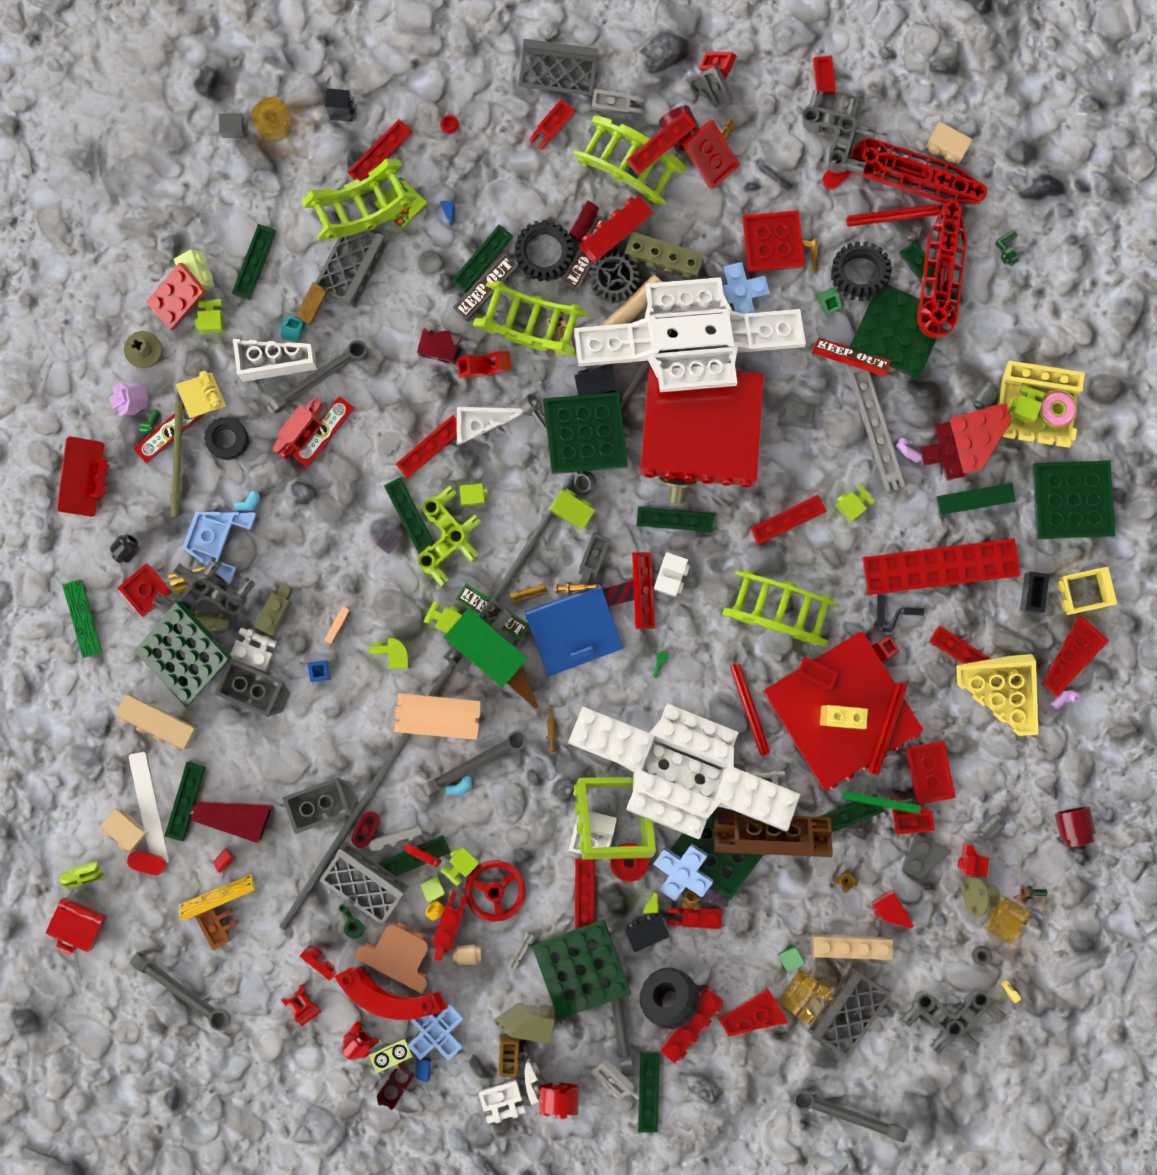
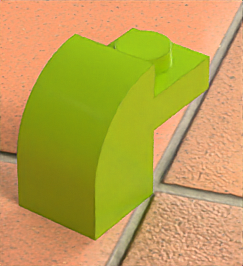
M388 638V646H385V642H374V646H369V654L371 655L388 654L389 669H410L408 649L399 640Z

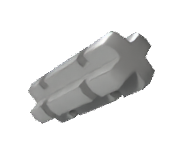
M527 932L523 937V942L521 941L513 955L514 958L509 962L511 968L516 970L519 968L520 961H523L530 948L529 945L535 940V936Z

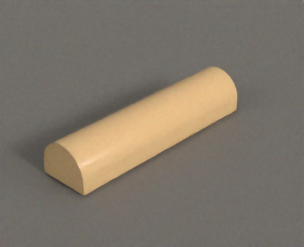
M652 275L601 326L632 323L647 308L646 284L660 283L662 281L655 275Z

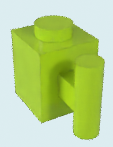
M222 299L199 300V308H206V311H197L198 317H195L196 329L202 334L225 333L224 314L221 310H215V307H222Z
M1023 384L1020 392L1027 395L1026 397L1020 395L1012 400L1009 410H1011L1010 416L1032 424L1036 421L1042 406L1041 402L1034 399L1036 397L1042 400L1045 392Z
M861 484L855 488L860 494L858 497L853 492L849 494L845 492L837 498L839 503L835 507L849 523L867 509L862 502L866 501L869 506L875 502L874 498Z
M434 601L423 622L430 625L433 619H436L438 621L435 628L447 633L462 616L460 614L461 610L451 606L450 608L445 607L443 612L440 613L438 609L441 604Z
M457 846L450 854L452 858L449 862L454 866L452 870L446 865L440 870L456 886L462 882L457 876L459 872L467 877L480 863L465 846L461 849Z

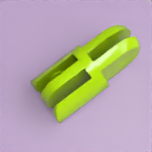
M94 861L64 871L59 877V882L64 888H72L104 878V874L98 862Z

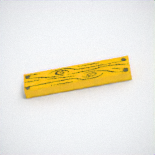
M252 874L180 904V917L182 921L255 891V882Z

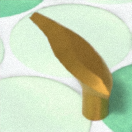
M816 238L813 241L803 240V248L811 249L813 274H816L818 266V241Z

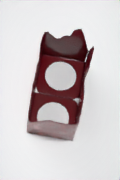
M424 326L417 354L421 357L453 365L462 335L458 343L454 345L450 330L434 334L433 330H430L428 333Z
M398 1063L376 1096L378 1105L387 1106L390 1110H393L411 1082L414 1073ZM397 1070H401L409 1075L406 1082L400 1083L396 1081L395 1073ZM387 1086L397 1088L398 1095L395 1099L390 1100L385 1097L384 1090Z

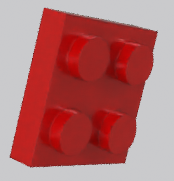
M148 563L143 565L118 587L119 591L142 617H145L158 606L152 603L158 592L166 597L173 593Z

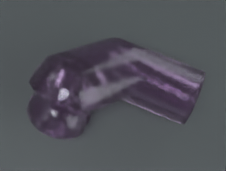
M710 886L705 893L709 902L727 907L729 898L720 895L715 887Z

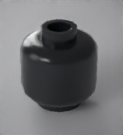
M129 534L118 536L110 546L112 558L118 563H129L139 551L138 541Z

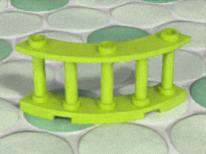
M594 115L591 120L596 126L594 136L584 153L575 150L572 153L577 158V162L583 166L589 165L605 171L619 182L624 181L643 194L652 205H665L666 201L659 196L672 173H684L687 167L673 154L669 153L667 155L664 153L656 161H660L665 165L666 170L654 191L643 183L656 161L645 169L637 179L625 172L629 166L626 159L646 144L650 138L623 124L618 127L612 124L613 120ZM603 134L613 135L600 159L591 155ZM623 139L630 142L631 147L619 168L608 163L607 160L618 141Z
M385 159L379 166L369 172L370 176L361 182L357 179L343 186L344 189L334 191L333 188L310 190L301 202L304 208L315 209L324 228L317 235L318 239L333 240L366 230L371 231L404 209L409 208L417 198V195L405 193L396 175L403 167L400 160ZM388 179L391 180L398 195L390 204H388L381 189V184ZM373 190L382 209L370 215L362 200V195ZM355 200L363 218L349 222L341 203ZM323 207H335L342 223L330 224Z
M501 281L486 284V287L494 290L486 316L475 318L473 326L493 335L495 332L505 336L504 339L545 352H547V349L556 350V354L575 357L576 349L570 346V339L578 316L588 317L589 313L582 310L583 307L576 304L567 306L547 302L540 296L531 297L506 287V284ZM501 294L513 298L505 324L502 326L494 323L493 319ZM520 301L533 305L526 330L523 333L514 331L512 328ZM541 308L553 311L546 336L543 339L533 337L534 335L532 334ZM561 313L570 315L563 339L560 342L552 340Z
M744 569V572H735V575L744 579L735 606L732 609L724 607L722 615L745 623L758 624L766 627V629L782 634L786 633L792 635L793 638L826 648L828 640L821 638L822 634L820 632L828 607H839L838 603L832 601L833 597L824 594L819 596L796 588V584L789 581L780 583L759 577L750 570ZM750 582L762 583L755 610L751 614L743 612L744 609L742 607ZM770 586L784 590L776 617L773 620L762 618L763 614H761ZM791 592L804 596L797 623L793 627L785 625L783 621ZM814 600L821 603L814 629L808 633L804 631L805 628L803 626L811 601Z

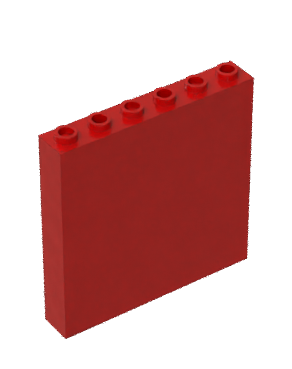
M649 363L639 475H644L647 478L663 477L666 480L682 479L685 482L701 481L704 484L721 483L723 486L740 485L742 488L754 487L758 474L764 373L736 371V386L660 392L658 378Z
M863 631L856 633L813 659L840 673L832 691L797 675V670L762 690L814 778L824 791H832L839 786L837 783L844 779L846 782L855 776L854 773L859 769L864 771L870 767L896 686ZM903 699L887 752L892 749L894 752L904 747L903 743L909 739L914 741L921 736L920 732L924 731L905 699ZM829 705L868 709L866 729L820 725L821 706Z

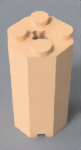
M398 693L397 705H400V707L396 706L395 718L399 719V721L395 720L394 732L477 739L480 701Z

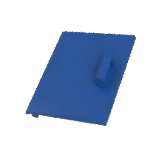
M598 584L597 589L591 588L586 591H579L524 611L548 676L624 649L600 584Z

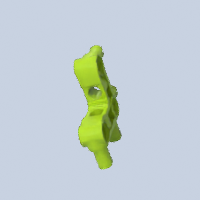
M451 485L438 496L433 495L425 500L422 506L427 518L432 524L435 523L442 531L440 540L433 546H428L420 554L418 564L426 574H431L440 587L445 585L441 577L446 583L450 581V578L441 570L440 564L455 551L461 550L470 563L474 561L470 553L475 558L480 555L469 543V533L482 524L480 519L473 514L472 517L461 525L444 508L445 504L457 495ZM434 503L437 505V509L432 513L428 512L427 506ZM455 532L461 533L462 536L457 542L451 539L452 534ZM425 557L432 558L430 566H423L422 560Z

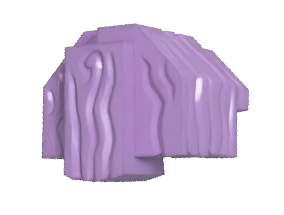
M122 382L112 387L114 395L109 400L112 409H118L120 417L132 416L147 408L148 396L144 386L139 383Z

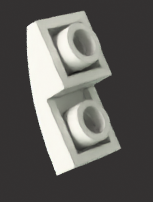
M529 1058L526 1060L525 1084L531 1105L539 1102L540 1090L537 1084L533 1085V1082L538 1080L537 1074L540 1071L536 1062L532 1063Z

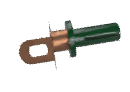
M1021 885L1020 895L1014 896L1013 899L1021 900L1025 896L1028 899H1032L1033 896H1047L1048 892L1046 889H1033L1032 886L1028 885L1025 887V885Z

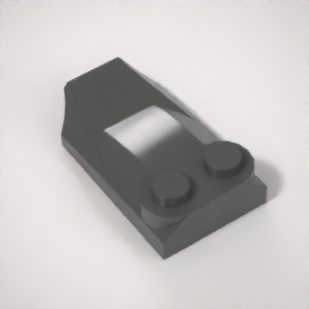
M230 659L214 695L269 717L282 713L290 692L285 686L284 681Z
M338 777L282 797L295 834L350 815L353 808L358 804L351 782Z

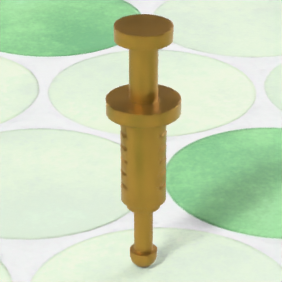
M567 582L566 586L555 584L554 590L556 594H559L560 591L572 594V592L586 591L591 588L597 589L598 585H587L586 583L572 584Z
M549 706V718L547 720L548 736L545 737L550 739V749H548V752H556L557 748H555L554 739H557L558 735H555V719L552 718V707Z

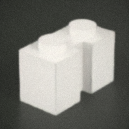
M666 552L653 590L672 597H676L677 593L681 594L684 583H681L683 575L687 576L690 567L687 564L688 559Z

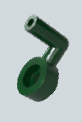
M1015 230L1010 231L995 242V245L1002 252L1000 257L1005 265L1013 266L1019 262L1014 249L1011 246H1006L1007 242L1017 237Z
M341 904L338 909L346 920L344 925L345 934L351 939L360 938L364 933L363 923L359 919L353 918L349 908ZM354 926H358L356 933L352 932Z

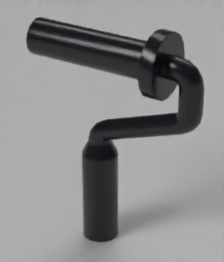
M877 595V621L874 622V625L878 626L881 632H892L900 613L903 615L924 616V608L903 607L896 610L890 628H883V626H887V622L884 621L885 595Z

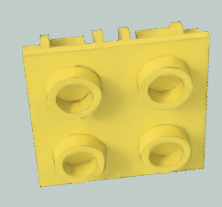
M202 371L199 373V377L176 384L189 418L226 407L212 373Z

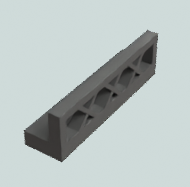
M492 598L478 616L484 621L487 620V623L499 632L512 614L497 600ZM493 604L502 610L497 616L489 617V609ZM451 646L443 657L454 665L457 671L463 674L472 662L463 654L458 662L453 660L450 655L457 649Z

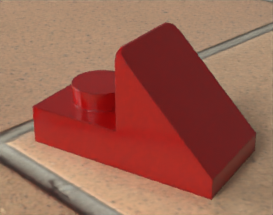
M706 52L699 69L705 71L718 65L726 80L737 55L733 52Z

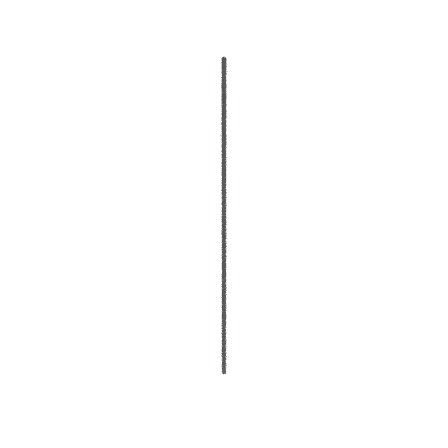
M674 329L668 330L667 335L670 336ZM649 361L643 362L621 396V410L647 372ZM573 474L570 475L561 490L565 491L572 488L575 479ZM549 510L546 512L491 599L494 598L499 601L554 516V513ZM457 650L452 659L458 662L462 658V653ZM450 662L428 696L437 697L455 669V666ZM403 733L279 925L282 930H286L412 734Z

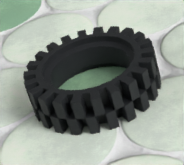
M537 220L534 221L533 225L531 223L528 224L527 228H523L521 234H518L517 242H515V256L519 268L523 270L526 276L529 275L533 280L537 278L538 281L546 279L547 282L552 278L554 280L558 279L559 275H564L565 270L569 268L573 260V243L571 236L568 235V231L563 229L559 223L556 225L555 221H550L549 223L547 220H542L539 223ZM550 235L558 240L562 247V253L555 264L548 267H540L530 261L527 256V247L536 236Z
M857 241L855 246L849 243L847 248L843 246L841 251L836 253L831 269V280H833L834 287L838 286L837 291L839 293L844 291V297L847 298L848 294H850V300H855V296H857L859 301H863L864 297L869 301L872 295L874 298H877L879 293L882 294L885 288H887L892 271V266H890L891 260L887 259L888 254L886 252L882 254L883 249L881 247L877 250L875 249L876 244L872 243L871 247H867L868 242L864 241L863 246H860V241ZM856 258L867 259L875 264L879 275L869 284H856L847 278L844 266Z

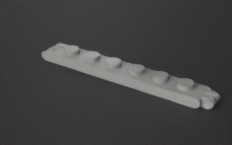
M849 365L847 366V371L886 493L890 492L889 484L891 483L892 489L897 490V481L900 488L905 487L904 480L870 373Z

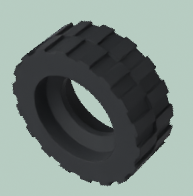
M219 417V419H214L211 424L209 423L207 430L205 429L204 441L205 446L209 449L208 451L222 460L236 459L243 454L244 450L246 451L249 436L245 427L236 419ZM225 429L233 431L236 436L235 443L228 448L221 447L217 442L218 434Z

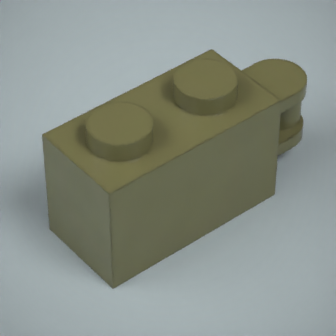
M282 584L276 594H270L254 626L255 628L271 636H276L292 602L288 601L292 594L290 586Z

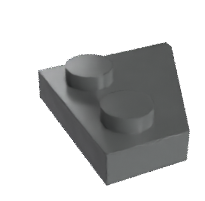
M718 65L687 79V82L690 85L693 83L700 90L699 93L707 98L715 108L734 100Z
M915 835L901 870L922 878L949 855L952 850L924 837Z

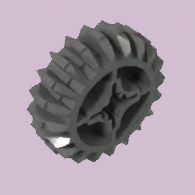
M610 251L609 257H606L604 254L602 260L598 259L596 261L597 265H591L594 271H589V276L592 277L589 279V283L593 284L591 286L592 290L598 289L595 293L596 296L603 294L601 300L604 301L606 297H609V303H612V298H616V302L619 303L620 297L625 301L627 300L626 294L632 296V290H637L635 284H638L640 279L636 277L640 273L639 271H634L637 269V264L631 265L633 262L632 258L626 261V254L621 258L620 252L613 256V253ZM617 264L613 269H604L607 265ZM623 267L629 273V281L621 274ZM618 271L617 279L615 278V280H612L611 282V275L613 276V274H616ZM599 273L608 281L606 288L599 281ZM615 286H625L620 290L612 291Z

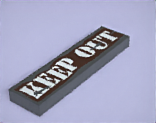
M597 217L589 232L592 234L596 232V226L604 219ZM579 248L561 280V283L576 291L579 290L593 264L581 248Z
M504 253L453 306V309L468 321L494 293V290L486 287V284L495 283V281L504 283L519 266Z

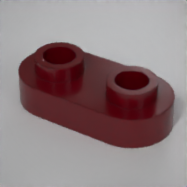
M367 811L361 816L351 836V841L355 847L364 848L370 844L380 825V816L376 812ZM369 817L374 819L373 824L368 823L367 819ZM360 834H363L365 836L364 841L359 840L358 837Z

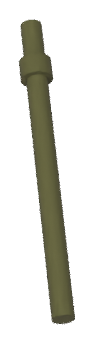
M175 402L172 493H170V501H172L171 516L179 517V502L182 499V494H180L183 402Z

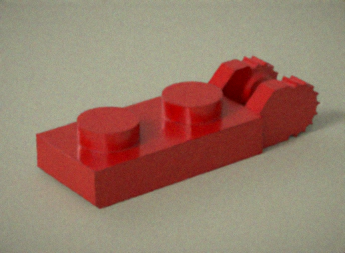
M560 99L540 122L528 141L533 143L541 133L544 134L545 138L538 145V149L542 151L549 141H552L573 117L576 111Z
M667 908V912L671 914L682 913V920L669 919L667 920V925L721 929L722 909Z

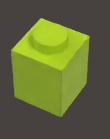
M482 483L459 486L462 507L485 505V500L488 499L487 488L483 487Z

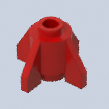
M358 1021L352 1025L350 1032H347L343 1037L341 1048L344 1057L351 1060L366 1058L371 1053L370 1049L379 1042L377 1038H369L364 1031H361L362 1028Z

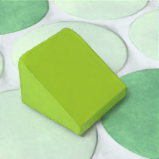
M438 876L420 884L428 903L446 894Z
M656 891L652 892L643 909V913H658V893Z

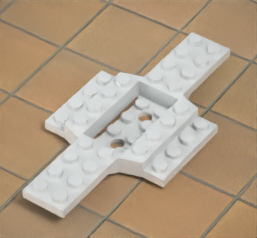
M721 277L648 283L645 286L648 303L645 319L629 324L574 328L578 367L649 361L658 378L660 392L736 386L735 360L737 353L799 348L806 345L800 309L748 314L734 312L724 296ZM713 326L716 329V333L709 335L706 333L705 328ZM674 329L678 332V336L671 338L667 335V331ZM723 345L729 346L727 348L659 353V351L661 350L666 351L672 349H686L696 347L703 348L707 346Z
M668 703L665 706L660 721L650 733L582 707L568 742L571 745L621 764L633 772V792L626 810L697 839H700L706 820L717 806L732 809L787 831L800 794L733 767V746L739 732ZM655 741L675 748L679 751H682L699 759H702L704 761H707L709 763H712L714 765H717L719 767H722V769H717L715 767L709 766L707 764L684 756L680 753L657 745ZM660 760L668 761L669 768L667 770L659 768L658 763ZM697 774L705 777L704 784L700 785L695 782L694 778Z

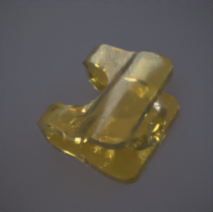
M798 971L781 995L780 1002L788 1011L807 1024L812 1025L816 1018L808 1010L810 1000L814 997L830 1000L833 993L804 971Z

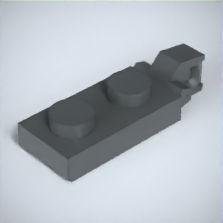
M593 532L579 567L578 573L582 574L579 584H588L590 578L595 579L611 539Z

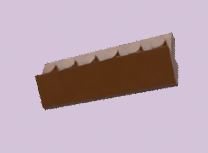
M714 812V852L832 857L831 817L793 816L788 830L784 831L742 813Z

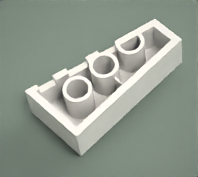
M233 339L237 375L242 382L317 370L315 351L311 344Z

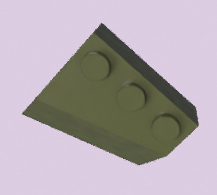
M517 1003L497 1017L494 1024L499 1025L500 1029H505L504 1032L510 1037L551 1044L555 1010L552 1009V1006L544 1004L536 1007Z

